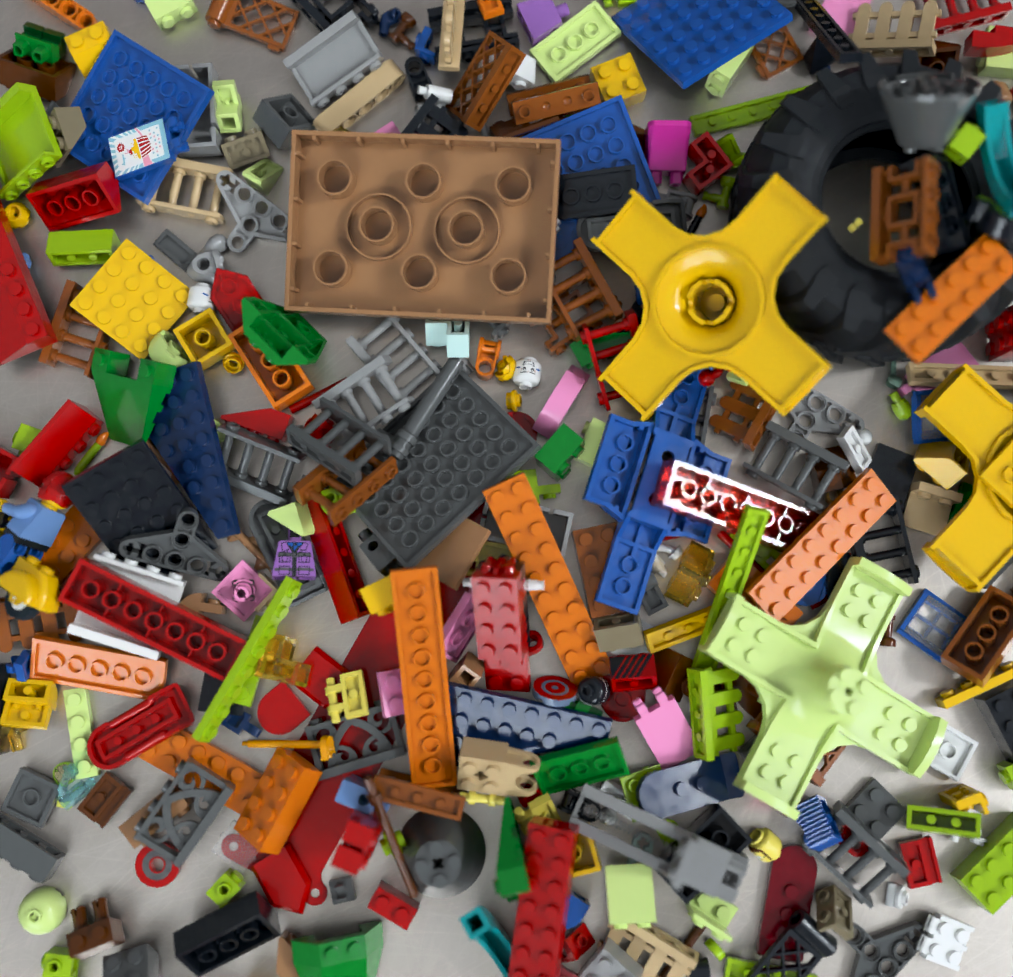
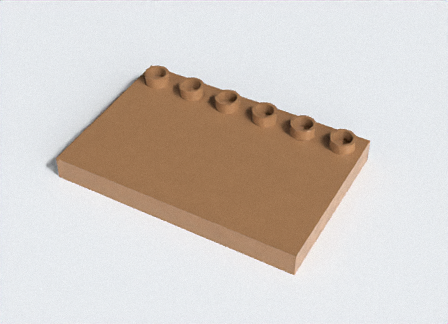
M292 130L284 310L290 313L552 325L561 139Z

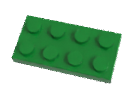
M615 736L538 756L541 762L540 768L537 772L533 773L544 795L546 793L553 794L581 787L585 783L593 784L629 775L630 770L618 737ZM529 760L530 766L535 765L533 761Z

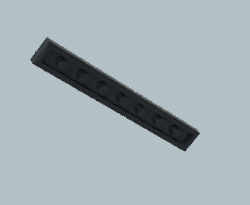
M796 0L795 10L839 64L862 62V51L817 0Z

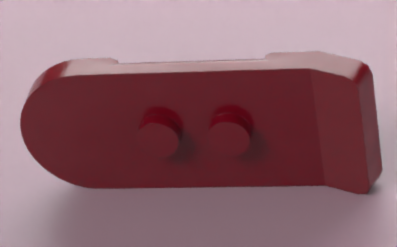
M783 845L779 858L770 863L767 892L757 935L756 952L760 956L766 953L786 929L790 916L796 910L802 909L810 915L817 877V863L814 856H809L801 845ZM790 936L784 942V949L795 948V939ZM800 953L801 962L803 961L804 953ZM785 955V961L796 963V955ZM780 956L772 957L773 959L780 960Z

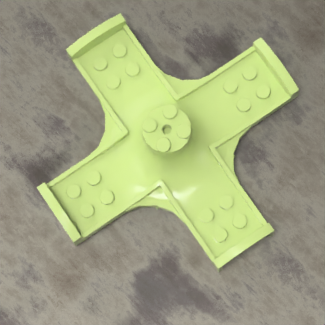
M850 557L828 601L814 618L804 623L797 622V624L792 625L779 622L745 601V598L737 593H727L725 595L728 601L704 646L699 645L697 649L747 679L755 687L759 695L757 702L762 704L763 714L758 736L732 785L767 803L782 814L797 820L800 812L796 810V807L824 754L838 746L856 745L862 747L906 774L917 778L923 776L940 748L948 722L941 717L930 714L886 685L877 667L876 653L903 596H910L913 590L912 587L891 572L864 557Z

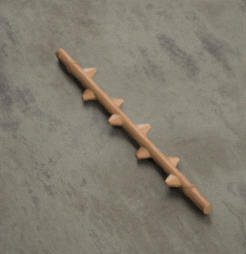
M148 438L146 444L156 458L172 473L171 479L173 482L179 484L180 482L160 455L154 443ZM240 529L241 534L227 537L229 542L239 540L257 558L254 566L256 571L265 568L270 571L254 536L248 537Z

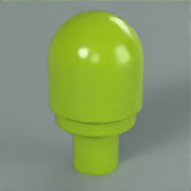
M897 391L889 394L893 401L891 406L896 417L901 420L909 419L911 417L909 401L905 397L901 398Z

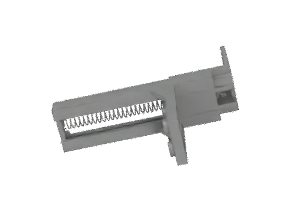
M588 783L584 784L569 820L570 823L580 825V834L657 870L670 880V887L680 891L684 883L713 898L716 896L732 904V901L734 902L738 895V888L741 885L742 878L746 875L749 858L745 853L741 852L739 855ZM584 798L594 800L678 840L679 843L676 850L675 845L672 847L674 850L671 862L669 863L578 819V812ZM594 807L590 811V813L592 812V817H594V815L596 814L597 819L600 815V821L604 817V823L608 819V825L611 823V821L612 827L615 825L616 821L614 822V816L610 820V815H608L607 819L605 820L606 813L601 818L602 811L599 813L598 816V809L595 811L594 815ZM625 822L624 833L628 829V835L632 831V836H634L635 827L633 826L630 830L631 825L629 824L626 828L627 823ZM643 830L639 832L638 836L641 833L640 840H642V838L645 835L644 842H646V840L649 837L648 844H650V842L653 839L654 844L657 841L656 848H658V846L661 843L660 850H662V848L666 844L664 852H666V850L670 846L668 853H671V843L667 846V841L663 844V839L659 842V837L654 842L655 835L650 840L651 834H649L646 838L647 832H645L643 836Z

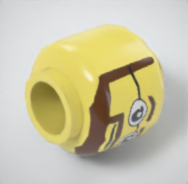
M766 827L756 828L749 834L753 841L748 845V848L760 861L771 862L779 858L782 842L770 829Z

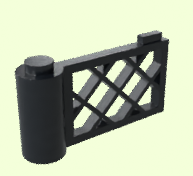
M798 909L790 916L786 929L745 977H756L758 974H765V977H770V973L781 972V977H786L785 971L796 970V977H807L823 957L832 956L836 952L837 939L827 930L820 933L817 930V921L804 910ZM790 936L794 938L795 948L784 949V942ZM810 952L813 955L808 963H801L800 953ZM795 954L796 964L785 965V955ZM773 956H780V966L769 967V960Z

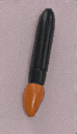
M703 204L696 211V215L687 229L688 234H695L701 220L707 213L706 204Z

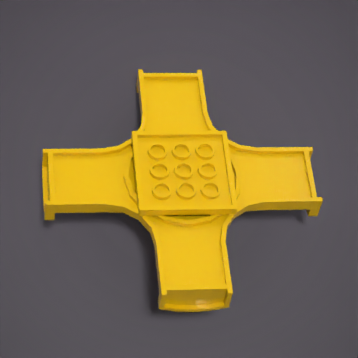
M964 363L956 367L914 411L918 417H926L969 458L974 473L973 491L968 502L932 541L926 542L921 549L945 574L967 592H979L1013 555V404L1004 399L970 366Z

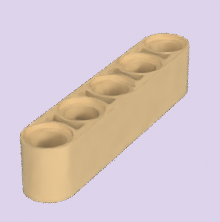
M392 59L386 60L380 68L367 75L315 118L313 126L317 131H345L405 81L406 75Z

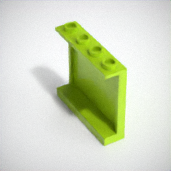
M16 82L0 98V182L2 185L0 199H6L7 201L16 200L21 193L30 188L31 184L38 178H41L50 167H53L63 157L36 86Z

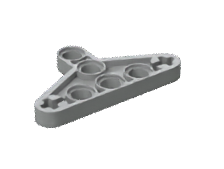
M228 170L220 171L216 176V183L237 222L236 227L227 239L228 248L233 252H243L255 236L287 242V234L283 231L288 228V214L234 173ZM230 175L229 180L237 185L238 181L240 182L235 188L234 194L230 192L234 189L227 184L225 186L222 185L224 183L222 180L223 176L228 177ZM242 188H247L250 191L248 200L243 201L240 199L239 191ZM261 201L266 202L268 205V211L265 214H260L256 209L257 204ZM277 215H283L286 219L285 225L281 228L277 227L274 223ZM247 219L254 220L256 224L255 229L251 232L247 231L244 227ZM236 236L243 239V246L240 249H236L232 245V240Z
M814 388L787 414L792 421L788 430L807 439L811 432L839 435L845 426L850 425L847 422H856L855 426L858 428L856 429L858 434L865 427L861 417ZM813 397L821 400V407L819 409L811 406L810 401ZM831 409L839 411L840 418L838 420L830 418L829 412ZM802 415L810 418V425L808 427H803L800 424L799 419ZM845 419L847 422L840 426L839 423ZM783 440L784 445L788 448V442Z

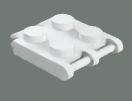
M938 912L935 913V916L929 914L923 929L928 934L921 935L916 949L921 952L920 956L959 971L962 954L964 951H967L968 947H966L970 933L974 932L975 928Z

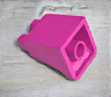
M651 120L648 122L644 132L645 158L656 187L661 186L662 177H669L670 187L681 186L687 165L692 124L690 121Z

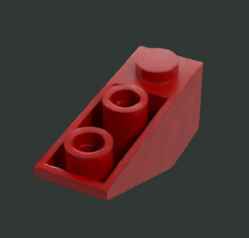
M272 408L225 414L220 417L225 422H235L240 427L258 435H265L268 439L277 443L279 441L286 443L288 439L286 428L293 424L295 420L291 415Z

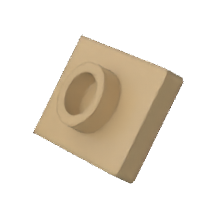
M259 572L257 575L273 589L255 608L257 612H263L269 606L279 587L264 572Z

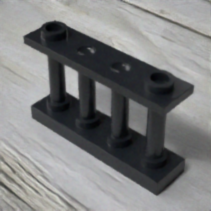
M894 496L896 502L883 514L893 513L894 526L866 532L850 548L852 557H864L871 562L902 556L905 569L891 573L900 579L907 578L908 584L919 583L920 571L918 566L914 564L902 514L904 513V505L898 496ZM897 535L900 548L871 554L865 552L863 544L866 541Z

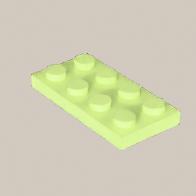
M595 0L531 48L529 55L536 59V63L552 82L561 81L619 38L622 31Z

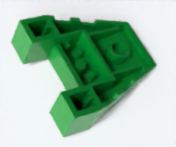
M95 347L91 371L110 439L128 445L141 438L147 442L155 425L153 420L157 412L161 413L164 407L161 403L165 395L170 394L177 366L141 358L137 379L126 377L131 355Z
M510 797L504 798L496 866L497 879H493L496 894H501L503 899L507 898V901L512 903L518 901L520 894L531 892L524 863L525 849L524 845H522L518 823L515 820L513 802Z

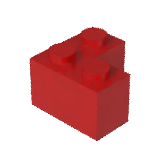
M708 131L690 143L688 156L696 167L685 175L682 183L691 194L698 196L721 179L722 176H725L734 164Z

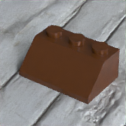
M13 48L0 54V84L8 89L16 82L34 85L39 96L48 102H57L67 95L77 70V64L63 59H59L54 64L48 62L40 64L35 62L32 57L26 55L22 58L15 56Z
M558 115L516 125L515 117L505 122L503 120L495 122L490 126L491 137L520 138L558 122L560 119Z

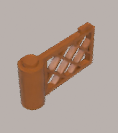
M241 0L211 1L205 16L210 27L216 30L220 28L230 29L267 44V49L280 53L281 50L285 52L300 16V11L273 0H252L254 5L242 8ZM266 5L272 7L274 13L262 16L259 8ZM257 9L260 18L249 22L245 13ZM286 13L293 16L291 22L282 24L279 18L280 15ZM243 14L246 21L245 24L240 26L232 24L235 17ZM276 17L280 26L269 30L265 21ZM263 23L266 31L260 34L254 33L251 27ZM283 31L285 37L282 44L274 41L271 35Z
M786 25L777 30V32L782 33L785 37L783 43L772 40L774 35L772 33L769 39L765 38L760 41L768 44L765 53L757 51L755 46L751 54L757 63L755 69L761 79L765 77L767 81L804 59ZM771 45L782 48L780 57L769 55ZM785 49L792 51L796 58L792 61L783 59ZM767 59L778 62L776 70L769 72L766 67Z

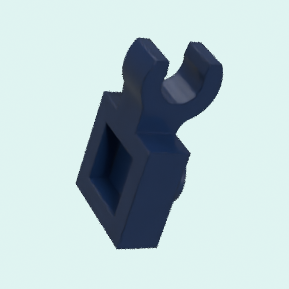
M244 712V716L228 715L221 722L223 726L239 736L243 730L256 738L262 732L261 729L249 722L252 716L247 712Z

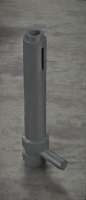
M452 357L447 360L402 429L399 428L395 435L381 428L377 429L378 432L385 433L391 439L392 453L390 456H393L400 462L410 453L408 450L410 447H414L417 442L416 438L462 371L464 362L460 358Z

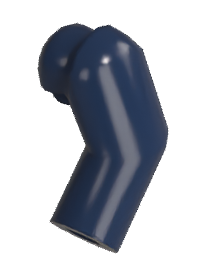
M393 8L381 15L378 31L380 37L387 38L390 27L400 20V9Z

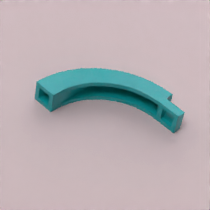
M1000 98L976 103L977 126L986 135L979 145L985 175L1000 209L1009 218H1013V145L1010 131L1009 101Z
M478 906L460 917L459 920L469 939L477 941L496 963L503 976L508 977L513 941L497 919L485 907Z

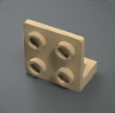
M922 481L911 483L903 513L905 527L937 536L947 525L952 505L961 503L964 494L946 490L945 488Z

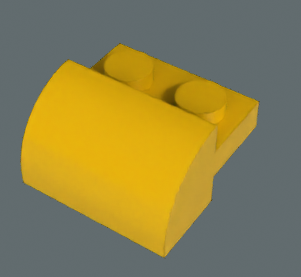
M8 678L2 698L5 701L0 725L2 727L47 730L51 713L56 711L58 692L56 684L53 681L28 679L26 682L17 681V678Z

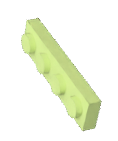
M83 688L64 690L63 696L76 780L101 775V768H98L91 762L87 752L88 739L95 730L89 690Z

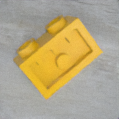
M960 784L938 793L941 802L959 811L973 809L984 815L989 814L987 808L989 802L985 794L965 784Z

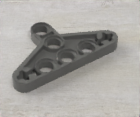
M191 507L183 508L179 512L174 529L129 535L120 541L119 552L128 559L214 581H222L229 574L228 563L195 536L199 515ZM187 513L192 514L195 520L187 524L182 521V516ZM178 534H185L188 537V541L180 544L175 540V537ZM129 543H133L134 548L131 551L126 550V546ZM141 543L145 544L142 550V555L139 554ZM149 548H155L159 551V555L151 558L147 556L146 551ZM172 554H178L182 560L175 564L171 563L168 558ZM193 560H201L204 565L200 569H194L191 567V562ZM207 561H211L209 572L206 571ZM221 566L223 571L216 574L215 569Z
M911 921L870 936L857 923L853 922V928L858 929L859 936L854 940H847L857 951L850 977H895L919 951L916 948L920 937L915 935L914 929L919 930L921 935H927L928 932L923 930L925 926L918 921ZM905 935L914 943L913 945L904 939ZM869 944H873L876 948L872 956H866L864 952L865 947ZM900 944L907 945L908 949L904 955H898L896 952ZM887 960L891 961L892 969L889 972H883L881 970L882 963Z

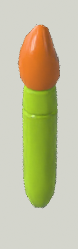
M103 432L97 437L96 442L76 465L74 475L82 473L99 452L101 446L105 445L109 436L108 432Z

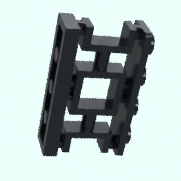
M291 0L320 33L355 8L354 3L361 9L358 16L369 29L373 28V24L376 26L379 24L377 8L372 3L368 4L366 0H343L344 4L332 15L322 5L326 0H312L313 5L308 0Z
M476 0L465 2L463 27L483 24L485 37L489 30L494 33L501 32L504 40L520 50L518 32L507 33L504 21L513 18L512 0H501L504 14L498 16L499 23L488 25L487 20H484ZM443 6L427 9L429 26L433 29V33L441 32ZM463 31L461 62L471 63L485 38L465 41ZM494 42L490 44L489 49L494 47ZM440 46L434 47L436 53L437 66Z

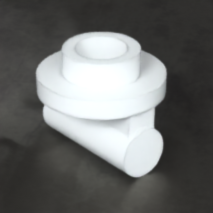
M888 882L885 905L902 909L903 905L907 906L909 892H906L905 886Z

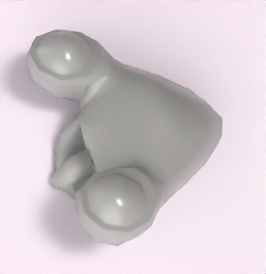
M215 234L210 237L203 249L189 263L186 273L197 282L208 283L213 286L216 268L224 269V257L220 252L225 251L228 247L227 238L222 234Z

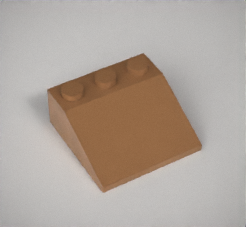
M466 518L416 567L437 565L438 580L457 591L491 531Z

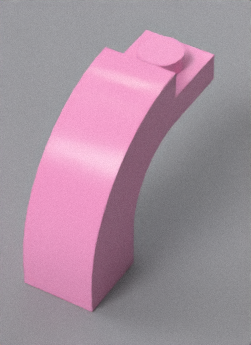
M571 365L549 397L532 429L550 439L559 428L590 375L582 369Z

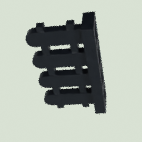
M431 94L401 134L442 135L433 129L436 124L448 132L449 135L467 136L468 130L464 127L465 123L461 119L458 122L446 113L447 108L442 106L440 109L437 106L439 98ZM428 118L431 120L429 124L425 123Z

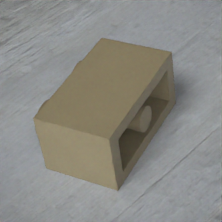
M626 612L594 618V633L600 653L613 652L624 648H636L644 645V634L639 612L638 615Z

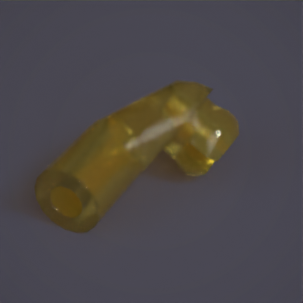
M11 727L8 737L12 752L24 749L21 734L22 731H26L28 728Z

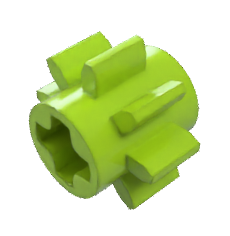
M399 829L394 833L396 835L402 853L404 854L402 848L407 846L401 830ZM383 831L384 838L379 840L380 845L386 856L393 855Z

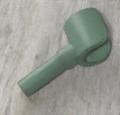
M897 360L891 362L890 375L886 381V385L895 390L901 386L903 381L902 378L896 376Z

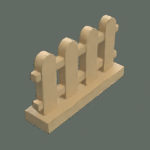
M443 0L438 70L460 72L466 0Z
M935 0L927 1L924 4L923 10H916L913 1H906L902 5L901 11H894L892 3L885 2L880 6L879 12H872L871 5L863 3L859 6L858 12L853 13L852 18L856 22L854 32L849 34V38L862 53L870 52L874 58L902 57L903 49L916 50L918 57H935L937 48L934 39H937L938 33L934 31L936 18L941 17L942 10L938 9V4ZM914 18H921L919 31H912ZM877 19L875 33H868L870 20ZM892 19H899L896 32H890Z
M628 924V929L614 930V925L607 926L611 930L606 939L608 937L611 938L617 945H619L623 937L631 941L625 952L636 962L643 949L651 953L645 966H642L644 968L642 977H660L657 973L663 962L671 966L666 977H683L684 975L689 977L691 969L694 970L698 963L699 953L653 924H651V928H637V924ZM600 939L597 947H600L605 941Z

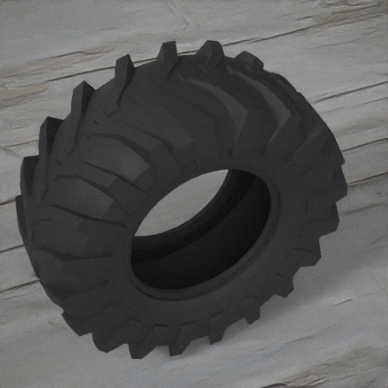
M903 49L901 63H877L872 54L866 52L863 53L862 62H859L858 67L848 68L837 73H833L826 67L815 73L817 82L802 91L787 94L780 102L781 106L771 115L768 121L763 123L750 143L734 180L727 226L742 213L775 173L824 214L822 206L824 178L828 171L837 166L858 160H876L899 167L922 154L946 156L942 152H929L928 149H918L916 153L903 152V147L898 145L878 91V83L884 78H888L887 82L895 80V75L918 72L953 73V79L964 80L962 63L949 58L945 68L941 71L922 66L916 50ZM990 80L981 89L958 128H961L966 122L977 126L976 103L1002 99L1001 87L993 80ZM1012 118V119H1010V131H1011V139H1012V145H1013V118ZM980 146L961 166L950 159L964 213L976 195H985L997 204L985 175ZM966 219L972 244H974L984 233L980 230L978 224L969 222ZM827 223L823 227L821 226L784 267L777 279L775 302L779 316L805 343L814 345L829 361L842 364L844 357L862 361L871 367H884L885 362H892L894 360H901L902 362L912 361L883 332L913 302L910 292L907 293L899 273L877 270L857 261L835 240ZM997 241L1013 257V243ZM968 249L933 257L927 267L932 282ZM1013 274L928 356L955 346L974 335L1004 312L1013 302ZM925 287L918 289L920 293L926 290Z

